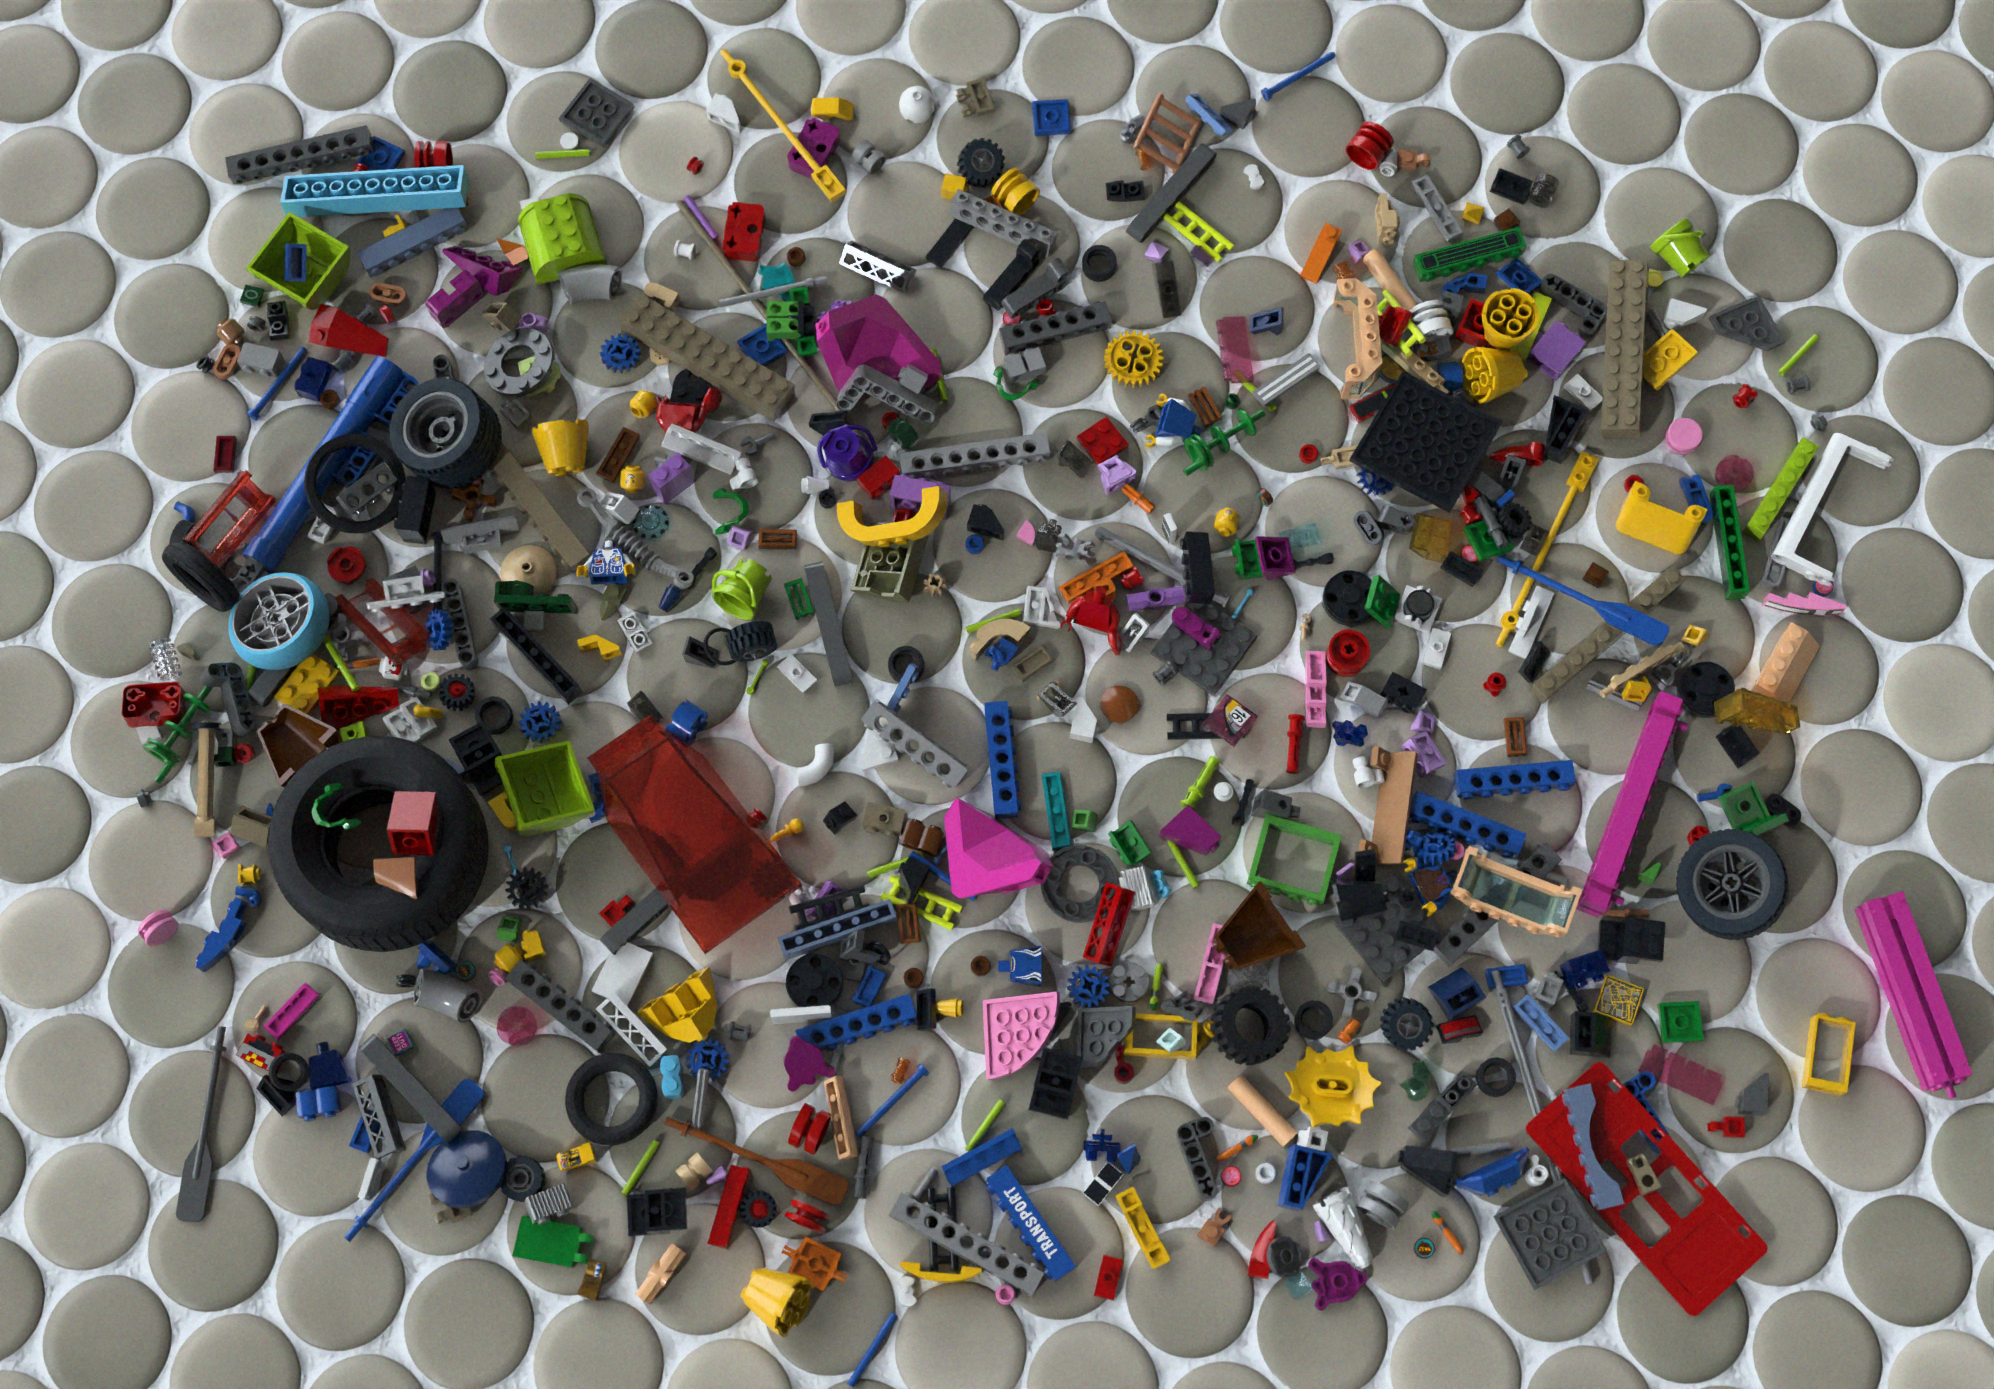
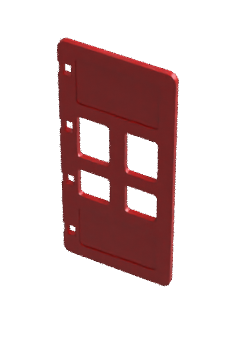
M1602 1062L1594 1063L1566 1089L1591 1084L1596 1102L1591 1115L1589 1130L1592 1150L1599 1164L1606 1159L1610 1160L1627 1179L1628 1184L1621 1190L1624 1204L1597 1210L1596 1206L1593 1208L1682 1309L1690 1316H1697L1766 1254L1767 1244L1704 1176L1701 1170L1674 1140L1659 1126L1656 1120L1616 1078L1611 1070ZM1611 1080L1619 1087L1616 1093L1607 1085ZM1563 1091L1526 1124L1525 1130L1592 1206L1590 1200L1591 1188L1585 1182L1584 1175L1586 1170L1585 1166H1581L1579 1161V1154L1581 1152L1579 1146H1576L1574 1143L1573 1134H1575V1131L1568 1121L1567 1115L1570 1113L1568 1106L1565 1107L1562 1100ZM1654 1128L1663 1136L1659 1141L1650 1133ZM1638 1130H1642L1661 1150L1660 1155L1649 1164L1656 1178L1670 1166H1674L1702 1197V1202L1685 1218H1681L1657 1190L1642 1196L1670 1228L1669 1232L1651 1248L1645 1245L1620 1216V1211L1640 1195L1638 1186L1633 1178L1634 1176L1627 1164L1628 1158L1620 1150L1621 1145ZM1697 1177L1706 1184L1703 1189L1694 1182ZM1741 1225L1750 1233L1746 1238L1737 1230Z

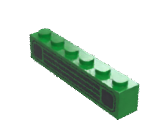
M1517 227L1417 254L1414 257L1413 265L1419 282H1430L1437 277H1448L1453 273L1459 271L1466 272L1474 267L1482 268L1489 263H1500L1511 257L1518 258L1524 253L1526 244L1520 228Z
M1734 485L1715 486L1709 495L1713 511L1725 600L1745 599L1750 589Z

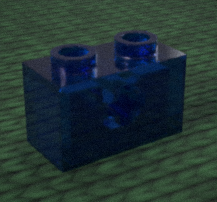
M307 356L306 361L302 363L300 377L296 379L294 384L295 391L299 397L320 402V395L325 391L333 370L329 362Z
M1601 950L1567 960L1560 965L1569 988L1577 986V988L1584 987L1592 980L1594 983L1605 979L1604 976L1610 972Z

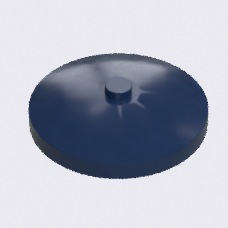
M476 1130L460 1132L450 1143L447 1144L443 1141L433 1152L426 1173L429 1189L441 1203L452 1208H470L479 1205L493 1196L501 1186L507 1171L506 1154L500 1143L488 1133Z

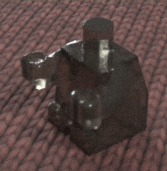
M1050 519L1049 524L1043 523L1037 531L1034 542L1038 550L1056 553V543H1063V539L1058 537L1062 528L1060 525H1056L1057 521L1055 519Z

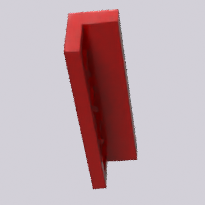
M1106 882L1083 958L1112 967L1135 891ZM1112 888L1116 891L1114 897L1110 900L1109 895ZM1108 908V916L1104 919V910ZM1102 927V935L1098 938V929ZM1094 946L1097 949L1095 957L1090 956Z
M730 1166L707 1244L728 1249L741 1206L740 1203L751 1172L748 1167Z

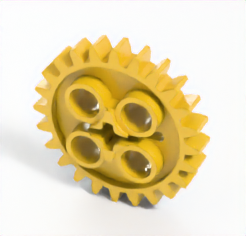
M1126 330L1125 336L1118 333V339L1113 337V343L1108 342L1107 347L1109 349H1105L1106 355L1104 356V361L1106 362L1104 367L1109 368L1107 370L1108 375L1113 374L1112 380L1118 378V384L1125 382V387H1127L1130 383L1132 388L1137 383L1141 388L1142 382L1149 385V379L1155 381V375H1160L1159 369L1163 368L1162 362L1164 361V357H1162L1163 350H1159L1160 343L1155 344L1156 338L1150 340L1149 333L1144 337L1143 331H1140L1139 335H1137L1135 330H1133L1132 334H1129ZM1136 345H1139V348L1137 350V356L1134 360L1132 372L1129 373L1128 371L1131 365V360L1133 359ZM1128 346L1131 350H1124L1123 348ZM1147 351L1149 354L1143 355L1141 352ZM1119 363H1125L1126 366H1125V367H1121V366H1119L1118 364H1119ZM1141 367L1144 369V371L1139 372L1136 370V368Z

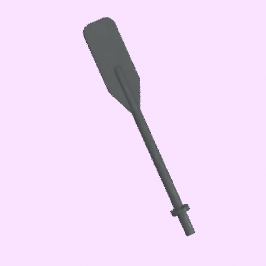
M218 1026L215 1045L210 1046V1050L214 1051L199 1139L184 1162L176 1208V1217L180 1221L197 1223L202 1221L205 1216L213 1169L207 1137L221 1054L227 1050V1047H223L226 1027Z

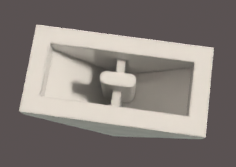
M1137 613L1133 614L1120 633L1123 643L1122 647L1128 653L1149 634L1150 624Z

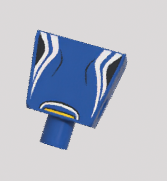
M1042 946L1011 950L1010 960H998V972H1010V982L1041 987Z

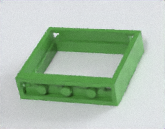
M1266 814L1247 884L1250 887H1255L1261 881L1266 889L1269 890V893L1273 895H1287L1289 899L1294 901L1301 899L1307 901V904L1311 906L1323 905L1342 835ZM1268 828L1332 845L1320 894L1255 876Z

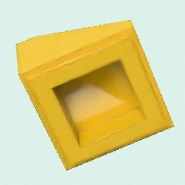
M1467 202L1462 219L1479 224L1485 207Z
M1689 624L1681 641L1699 646L1709 638V634L1706 629Z

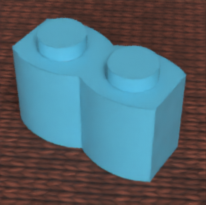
M677 1055L662 1056L660 1062V1069L664 1076L662 1079V1091L668 1100L681 1099L684 1095V1084L681 1080L683 1073L682 1063Z

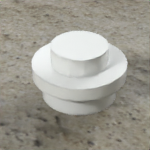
M1226 782L1218 783L1214 788L1216 799L1223 802L1231 799L1233 795L1232 786Z

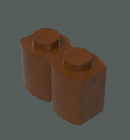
M917 819L907 820L899 845L936 857L944 837V832L935 825H930V827L924 826L923 822Z

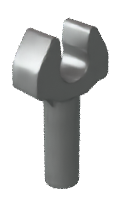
M773 432L758 439H752L750 436H747L742 440L741 446L752 445L751 448L745 450V454L753 456L757 454V449L760 445L772 441L776 437Z

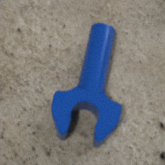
M1725 783L1720 784L1715 792L1697 794V801L1718 799V796L1722 795L1723 791L1730 790L1732 786Z

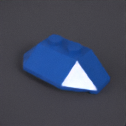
M1525 1147L1455 1179L1452 1183L1454 1186L1480 1196L1487 1194L1490 1197L1498 1193V1188L1504 1185L1507 1189L1517 1184L1516 1180L1522 1175L1529 1148Z

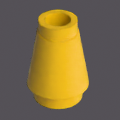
M958 998L936 1001V1013L958 1018V1016H963L964 1002Z

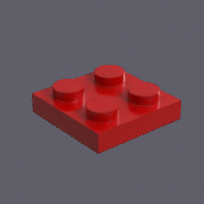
M1107 416L1077 435L1076 438L1096 465L1116 456L1129 446Z

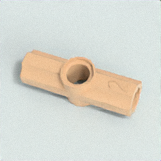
M671 1244L662 1258L651 1267L647 1274L648 1277L635 1295L650 1305L662 1287L664 1288L670 1282L675 1269L686 1253L674 1244Z

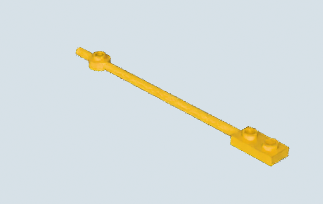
M723 49L721 55L729 64L728 70L731 77L741 79L814 170L811 177L832 203L847 193L846 189L827 165L820 168L746 75L747 68L742 60H734L730 53Z
M1581 451L1566 482V485L1570 486L1568 494L1531 570L1539 572L1577 490L1584 491L1599 458ZM1527 577L1512 610L1504 613L1500 624L1503 629L1496 642V646L1502 648L1509 632L1517 629L1515 626L1520 617L1518 614L1535 579ZM1508 618H1513L1514 622H1509Z

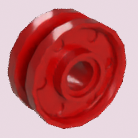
M792 1199L790 1205L797 1209V1212H786L784 1217L805 1228L824 1234L825 1228L818 1222L819 1220L829 1221L831 1216L813 1206Z

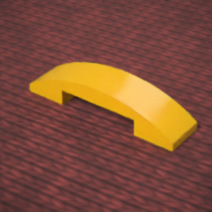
M1134 1187L1117 1194L1115 1197L1151 1268L1155 1269L1171 1261Z
M900 1261V1267L909 1274L936 1283L963 1282L982 1274V1268L961 1266V1275L921 1271V1263Z

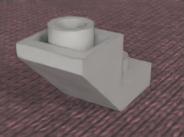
M1348 681L1340 696L1343 701L1358 705L1365 713L1380 717L1388 703V700L1363 685Z

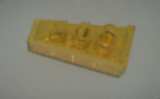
M1739 688L1735 692L1714 702L1717 724H1723L1724 721L1730 722L1731 726L1737 727L1740 724H1746L1749 729L1764 727V731L1787 734L1800 728L1797 706L1777 700L1774 697H1768L1761 693L1747 690L1746 688Z

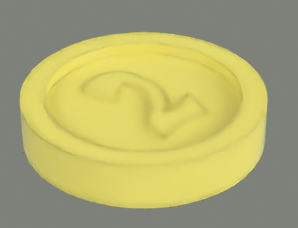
M1656 270L1649 271L1648 287H1660L1663 282L1662 274Z

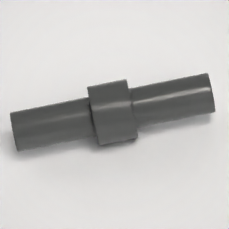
M396 682L393 687L398 688L399 692L406 693L407 696L413 698L417 696L430 700L432 693L420 690L413 685L406 686Z

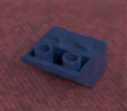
M1462 967L1428 986V989L1449 1021L1481 1003L1486 998L1477 981Z

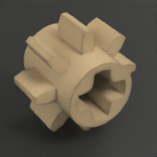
M939 572L936 575L929 574V579L924 580V584L928 585L925 587V592L930 591L932 597L934 594L942 596V589L947 590V585L943 584L946 582V578H941Z

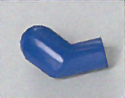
M177 501L174 505V510L182 513L184 520L195 521L194 509Z

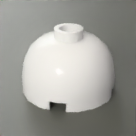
M912 86L906 89L901 95L899 102L901 115L907 121L909 119L913 123H922L930 119L935 110L934 97L931 92L922 86Z

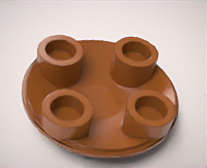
M1121 685L1107 689L1100 701V708L1103 714L1109 720L1118 724L1133 718L1139 706L1138 698L1134 691Z

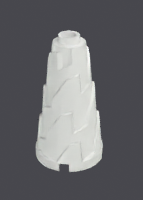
M1347 1186L1341 1188L1339 1193L1334 1191L1316 1201L1315 1204H1312V1206L1334 1238L1350 1256L1356 1267L1360 1266L1362 1269L1372 1264L1371 1259L1373 1257L1353 1196Z

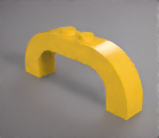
M940 486L923 488L920 510L913 518L906 521L867 527L862 519V505L854 500L837 503L838 521L847 535L862 544L879 547H889L890 544L894 543L903 545L907 541L927 536L939 525L947 507V491Z

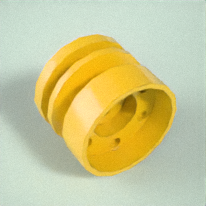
M1018 167L1012 168L1003 174L991 191V195H994L1000 204H1004L1006 210L1017 215L1026 212L1035 203L1040 194V189L1032 181H1027V176L1022 174Z

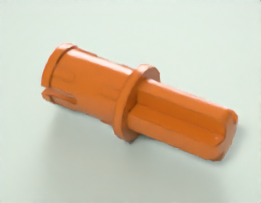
M1129 483L1123 486L1122 492L1134 501V505H1138L1148 515L1156 507L1155 504L1144 496L1143 492L1139 493Z

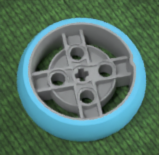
M288 572L274 573L256 580L240 594L239 600L232 607L228 624L231 643L243 660L261 669L281 670L303 662L317 650L328 630L329 607L321 589L308 578ZM288 594H299V595L293 597V596L288 595ZM263 645L269 647V649H258V648L262 647Z

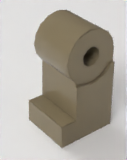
M1643 1154L1627 1160L1628 1167L1634 1176L1633 1178L1641 1196L1661 1187Z

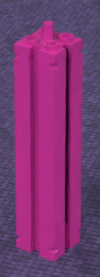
M1902 891L1887 897L1866 901L1854 911L1859 918L1861 930L1916 1077L1920 1081L1921 1090L1929 1089L1931 1093L1945 1087L1948 1098H1956L1957 1095L1953 1086L1967 1081L1966 1077L1973 1073L1967 1064V1057L1908 903H1906L1905 894Z

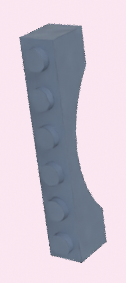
M1591 1084L1563 1090L1562 1100L1565 1107L1568 1106L1570 1114L1567 1117L1570 1126L1574 1127V1143L1576 1146H1579L1581 1152L1579 1154L1580 1164L1585 1166L1586 1174L1584 1178L1586 1185L1591 1188L1590 1200L1592 1206H1596L1597 1210L1624 1204L1619 1184L1602 1169L1591 1147L1589 1136L1590 1120L1596 1105Z

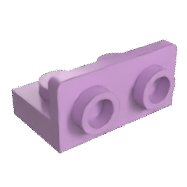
M1427 731L1411 737L1401 746L1403 752L1416 751L1418 753L1415 771L1421 779L1430 772L1447 764Z

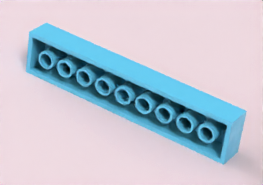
M464 165L285 176L280 203L285 215L291 212L298 217L466 207L469 178Z

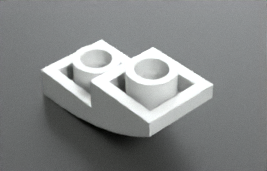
M634 611L617 620L636 653L653 644Z

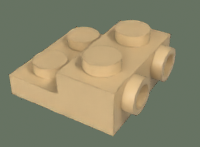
M1381 193L1375 209L1378 243L1389 245L1394 243V236H1397V228L1400 227V217L1396 216V210H1391V200H1388L1387 193Z

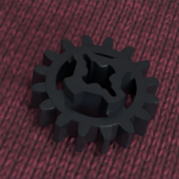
M524 867L523 872L517 869L516 876L510 874L512 881H506V884L510 886V888L505 889L506 893H510L507 897L508 900H513V906L519 903L521 910L524 906L530 910L531 905L538 908L537 902L544 903L542 897L548 896V893L544 891V889L549 888L548 884H544L547 881L546 877L540 878L542 873L538 871L535 874L534 868L528 871ZM535 878L538 880L540 888L534 885ZM529 885L531 890H527L525 893L523 888ZM514 889L520 892L519 899L516 897Z

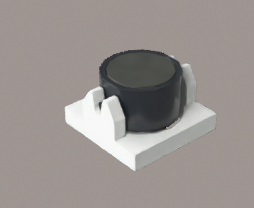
M1406 585L1396 610L1394 621L1429 634L1442 598L1434 596V592L1431 589L1425 590L1424 586H1417L1416 589Z

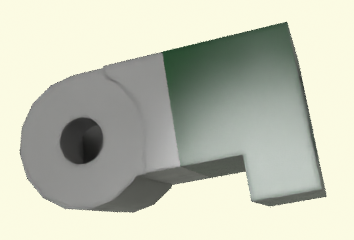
M221 728L222 730L217 731L215 735L218 741V754H214V764L216 767L236 766V759L234 757L236 736L230 729Z

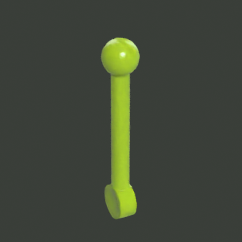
M767 659L762 660V665L752 685L746 689L748 695L754 693V687L765 666L769 664Z

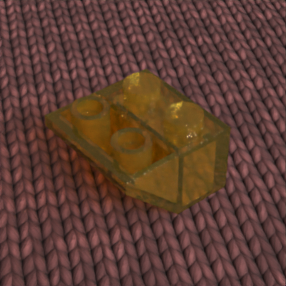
M1416 513L1409 549L1426 560L1443 563L1447 556L1454 521Z

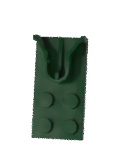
M518 580L497 581L495 584L494 603L499 610L505 607L509 612L544 611V613H577V606L568 594L550 596L547 593H539L538 596H533L534 586Z

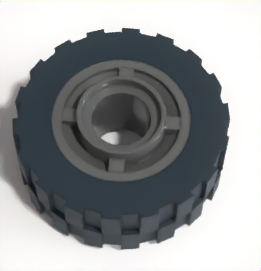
M516 1156V1158L509 1159L506 1175L500 1186L502 1193L512 1200L524 1202L526 1197L542 1192L546 1178L543 1167L540 1166L539 1162L527 1156ZM521 1174L526 1175V1181L523 1184L518 1183V1177Z

